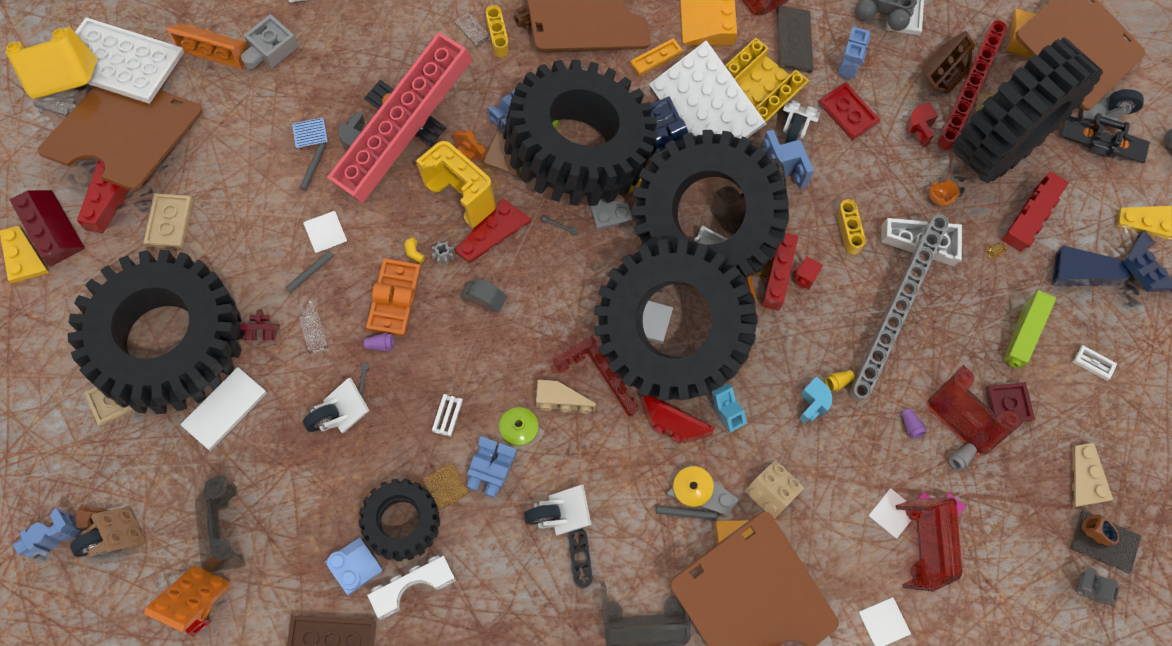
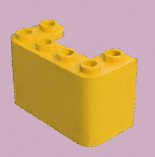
M440 141L416 160L423 184L430 191L440 192L450 184L463 196L460 202L466 209L464 220L472 229L495 210L496 202L489 176L451 143Z

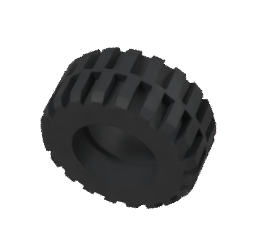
M391 479L392 483L387 484L386 481L381 483L379 489L373 488L370 491L372 495L369 498L365 497L363 501L364 507L360 508L359 512L361 516L359 527L361 528L363 538L376 554L383 556L387 560L403 561V559H408L409 561L414 559V556L417 554L421 556L425 553L424 550L427 547L430 548L433 545L434 537L437 538L439 533L440 513L434 498L421 484L417 482L411 483L409 479H403V481ZM406 502L412 504L419 513V523L416 529L410 535L403 538H391L386 535L381 527V518L384 512L396 503Z

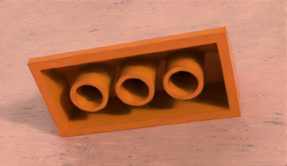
M180 23L167 27L166 31L173 44L182 47L184 53L243 69L244 63L241 59V54L249 49L245 41L229 38L224 34L219 35L207 29H198L193 25Z

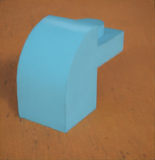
M817 376L800 394L810 406L799 419L804 424L808 420L813 422L819 414L824 416L831 407V391Z
M729 383L712 391L713 401L711 403L714 411L730 433L747 424L744 409L736 402L733 387Z

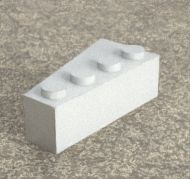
M887 218L881 226V243L913 253L928 222ZM934 222V225L937 228H940V225L937 222ZM948 224L933 260L955 266L962 260L961 224ZM926 238L927 242L933 245V241L930 238Z

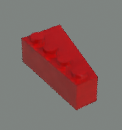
M100 160L97 162L77 222L86 231L104 233L115 216L116 209L125 201L124 197L129 190L102 180L101 176L104 173L105 165Z

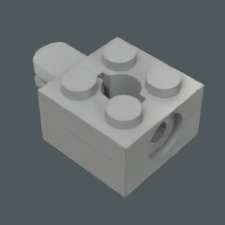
M270 14L243 35L249 49L241 54V59L245 67L249 69L255 68L262 61L272 69L296 50L298 45L294 34Z

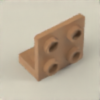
M496 133L483 162L485 165L517 176L520 168L513 170L510 165L511 154L506 155L504 151L506 140L503 139V134Z

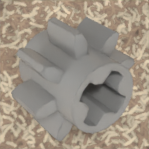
M438 241L436 247L432 246L434 253L431 256L432 259L437 258L438 265L440 263L448 265V261L454 259L452 254L454 247H449L448 241L445 243Z

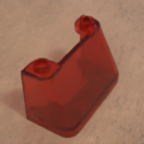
M963 365L928 399L927 406L962 442L973 444L977 449L975 454L983 456L1005 440L1024 421L1011 411H1006L999 417L995 415L969 390L974 383V375Z

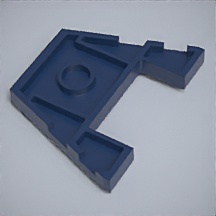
M1144 230L1137 236L1138 239L1134 241L1133 247L1127 253L1123 263L1147 292H1164L1165 290L1172 292V279L1168 276L1167 270L1160 266L1156 261L1155 255L1147 250L1155 242Z

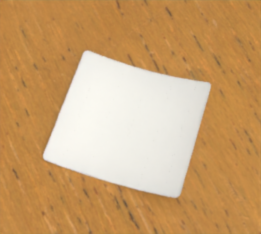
M335 211L304 222L315 253L347 241Z

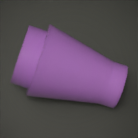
M386 332L365 338L364 347L366 350L389 351L394 349V337Z
M907 409L901 413L908 436H911L912 439H917L927 433L925 424L912 409Z

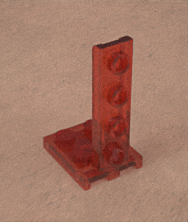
M593 335L552 359L551 371L553 374L557 372L561 374L570 368V364L573 362L576 364L580 363L588 354L628 416H633L638 411L637 402L633 397H629L626 392L627 387L622 380H618L616 377L617 373H613L608 367L609 364L605 359L606 356L601 354Z

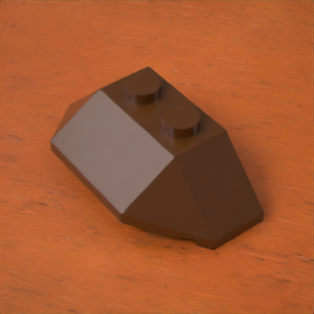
M967 31L941 45L922 66L924 77L933 90L950 93L969 71L975 43Z

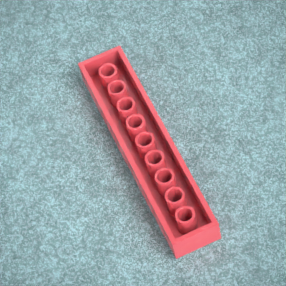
M438 32L327 178L363 204L473 60L467 49Z

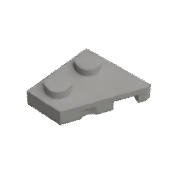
M600 198L597 206H590L597 231L633 222L627 203L617 201L606 203L604 199Z

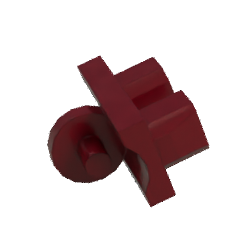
M257 310L256 315L249 316V320L256 321V324H240L244 340H257V330H263V340H275L276 330H280V324H263L264 321H270V315H264L263 310Z

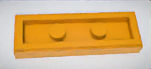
M672 38L632 59L630 66L640 77L682 55L683 50L675 39Z

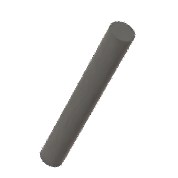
M326 142L319 143L300 185V189L303 191H307L326 148Z
M330 251L325 253L287 285L285 289L289 293L295 290L334 257Z
M656 506V514L707 520L717 519V512Z

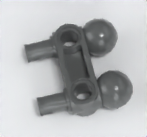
M861 0L856 5L855 13L862 21L873 19L877 11L888 14L890 28L895 31H901L909 25L917 0Z

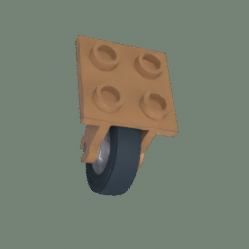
M130 506L92 514L91 518L94 524L82 531L80 536L72 541L70 549L75 557L87 555L91 557L92 555L100 554L104 550L111 552L144 544L146 541Z

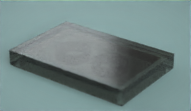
M1085 511L1080 512L1070 549L1127 574L1131 573L1141 535L1113 524L1119 533L1118 543L1109 547L1099 544L1093 538L1087 536L1081 529L1084 520L1092 516V514Z

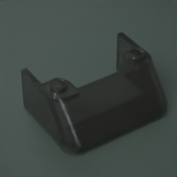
M600 581L602 617L607 646H683L689 642L691 637L690 618L676 596L670 597L665 601L664 614L623 617V609L619 603L615 601L607 602L606 585L604 581Z

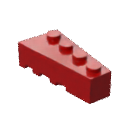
M1049 171L1036 186L1002 241L1020 252L1025 247L1030 248L1035 241L1033 236L1035 234L1038 235L1044 226L1042 225L1043 221H1047L1052 214L1051 209L1055 208L1059 203V197L1069 182Z

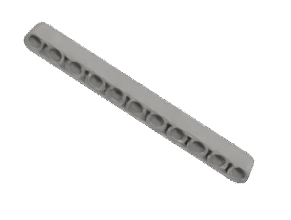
M935 215L925 226L850 388V396L855 401H862L869 397L946 232L949 222L944 215ZM934 222H937L940 225V228H937L934 225ZM926 238H930L933 241V245L929 244ZM919 254L925 257V261L919 258ZM911 270L916 271L918 277H914ZM904 287H908L910 289V294H907L904 291ZM896 303L902 305L903 311L897 309ZM888 320L894 321L895 328L888 324ZM881 336L887 339V345L881 342ZM873 353L879 355V362L873 359ZM865 370H869L871 372V379L865 376ZM857 387H861L864 390L863 396L857 393Z

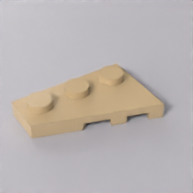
M1089 443L1074 446L1072 448V471L1074 472V483L1072 484L1074 501H1072V508L1112 501L1113 497L1095 444Z

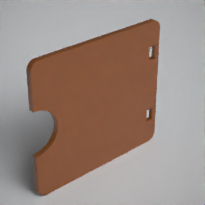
M527 0L534 44L539 51L644 49L650 45L651 41L646 18L631 13L626 8L624 0ZM536 25H541L543 32H537Z
M1052 0L1015 33L1016 39L1032 56L1035 54L1038 56L1047 45L1051 46L1055 40H1061L1065 37L1103 70V74L1100 76L1101 79L1093 86L1094 89L1091 93L1084 97L1085 100L1080 105L1085 111L1093 108L1145 56L1144 48L1098 0Z
M94 86L38 147V152L41 157L67 167L81 159H98L105 165L104 173L101 176L102 180L134 191L142 186L200 116L202 108L198 103L160 89L149 104ZM174 101H177V102L182 103V104H181L180 106H178V105L173 104V103H174Z
M762 511L675 575L670 581V589L707 646H780L790 640L799 641L805 646H816L834 632L839 625L838 618L769 512ZM751 527L754 533L745 539L741 534ZM700 565L703 571L693 578L690 572Z

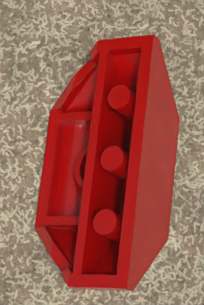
M642 395L641 402L649 425L653 427L652 429L656 433H664L670 436V439L674 442H682L684 444L712 435L715 429L714 426L653 396Z

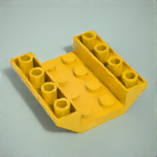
M755 38L725 67L764 121L767 122L809 80L797 70L792 74H788L767 57L769 48Z

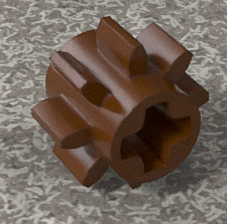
M522 6L516 9L517 14L514 15L516 24L526 29L531 27L527 7Z

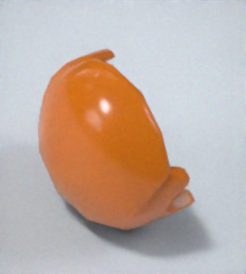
M946 180L943 183L936 181L929 188V197L938 206H949L960 195V189L950 180Z

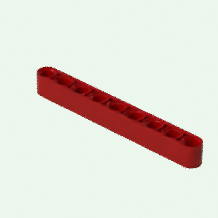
M994 21L982 41L938 139V146L943 150H950L955 144L956 137L961 134L960 131L965 125L1007 30V26L1003 21Z

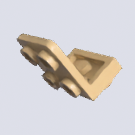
M774 461L750 484L745 492L765 512L772 514L775 519L804 487L782 465Z

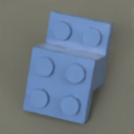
M774 130L766 131L761 148L767 153L768 158L772 162L774 161L781 177L793 174V180L795 184H798L799 189L807 188L814 169L801 140L780 145Z

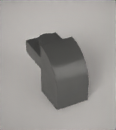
M357 111L349 118L347 125L340 123L338 127V134L346 151L360 135V131L365 125L363 114Z
M477 278L475 282L468 281L460 297L464 301L477 302L486 311L499 313L508 296L490 282Z
M1087 567L1086 573L1082 572L1077 592L1095 602L1115 607L1120 587L1116 580L1100 577L1096 569Z

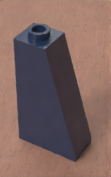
M1063 245L1055 253L1051 286L1120 285L1130 277L1131 272L1122 259Z

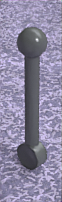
M546 215L541 217L542 222H549L565 229L571 235L577 234L575 227L569 228L549 219Z
M363 363L361 365V368L363 370L359 387V393L361 396L363 392L366 371L369 370V365L367 363Z

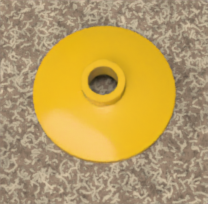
M689 466L682 469L676 475L673 489L681 503L690 507H697L705 504L711 498L714 484L712 477L705 469ZM695 482L698 487L693 490L690 488V483Z

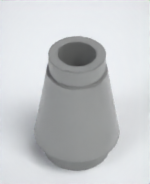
M968 443L952 453L949 459L950 466L957 471L966 469L977 452L976 447Z

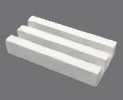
M1081 345L1072 362L1106 381L1110 380L1117 363ZM1083 353L1086 354V355H1088V356H1090V357H1092V358H1094V359L1092 360L1091 358H1089V357L1083 355ZM1100 362L1110 367V369L1100 364Z
M443 394L432 428L433 433L452 437L463 399ZM449 401L441 429H438L446 402ZM453 403H457L449 426V430L447 432L445 431V428L451 413Z

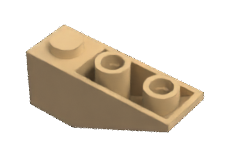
M538 380L536 408H540L542 411L560 409L561 412L566 413L571 412V410H576L583 414H589L591 411L595 412L596 403L558 381Z

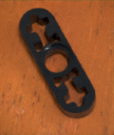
M581 528L569 533V546L574 583L578 588L585 589L591 585L593 577L587 533ZM575 533H579L580 536L584 537L581 539L580 544L581 547L585 546L586 549L577 548V541L572 539V537H575ZM579 552L584 553L587 558L582 564L577 563L574 558ZM588 566V569H584V575L589 577V579L586 580V584H582L581 581L577 580L581 575L580 569L576 571L575 567L584 568Z

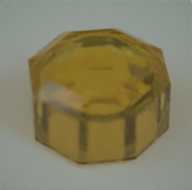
M999 242L990 246L987 253L990 258L994 259L1004 254L1007 248L1004 243Z

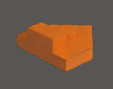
M457 130L453 134L454 144L458 146L457 149L471 162L476 158L483 163L486 156V149L483 145H478L474 138L475 135L471 131L464 133L462 130Z

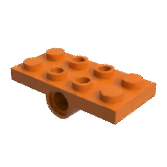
M383 258L378 282L374 284L372 291V305L366 325L367 331L387 332L388 334L405 337L421 264Z
M193 565L147 605L144 614L184 632L195 620L202 622L207 617L212 604L229 589L230 581Z

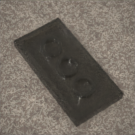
M778 5L776 8L778 67L811 73L813 71L810 11Z

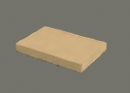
M154 193L143 242L146 247L183 249L193 202L192 196Z
M96 387L84 392L98 426H102L133 411L129 405L125 408L117 405Z

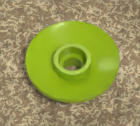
M515 407L503 414L499 422V431L502 438L509 444L515 446L526 445L537 435L538 420L532 411L523 407ZM519 421L522 423V426L516 427L515 423Z

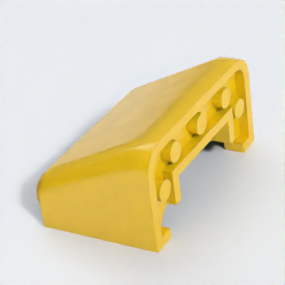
M70 26L56 29L52 33L50 41L24 48L21 42H11L6 46L5 52L26 94L32 99L85 85L91 79L98 60Z

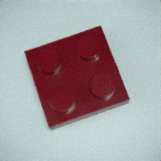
M1026 382L989 385L986 387L994 425L1031 422L1035 420Z

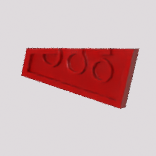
M502 198L496 205L495 210L481 221L455 249V253L470 264L488 252L491 247L504 241L503 239L511 234H515L524 225L530 224L532 220Z

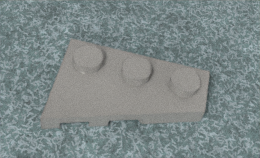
M713 480V494L700 507L727 517L739 499ZM690 483L691 489L695 490L698 487L697 483ZM672 487L666 496L677 498Z

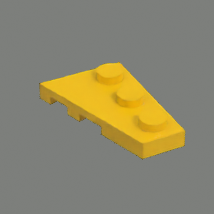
M1172 206L1121 208L1118 211L1116 227L1140 233L1145 230L1148 235L1171 240Z
M19 226L0 230L7 278L11 284L49 273Z

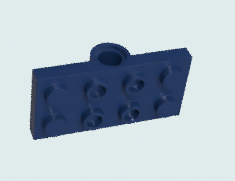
M670 96L651 104L653 110L650 117H656L657 126L655 128L657 139L654 144V150L659 155L667 150L665 144L671 140L678 143L684 140L683 135L688 133L687 126L684 120L680 118Z

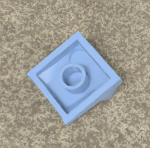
M360 537L340 551L332 553L325 561L348 596L383 572V569Z

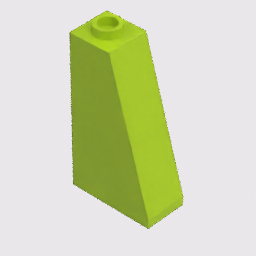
M1038 290L1024 303L1003 359L1009 366L1022 369L1028 364L1056 301V297Z

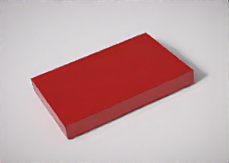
M846 82L821 98L818 102L852 141L880 122L878 116Z

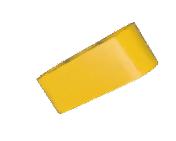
M491 5L486 9V23L493 53L497 57H505L509 53L502 12L498 6Z
M846 199L841 202L836 216L846 252L850 255H857L865 245L866 239L857 205L854 201Z

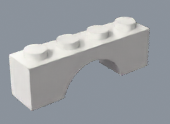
M437 555L429 559L428 564L422 567L418 565L411 568L409 574L403 577L398 575L390 580L391 583L384 587L379 585L371 589L372 593L367 596L377 618L382 620L400 611L399 604L402 594L414 584H428L438 591L455 582L456 580L445 557Z

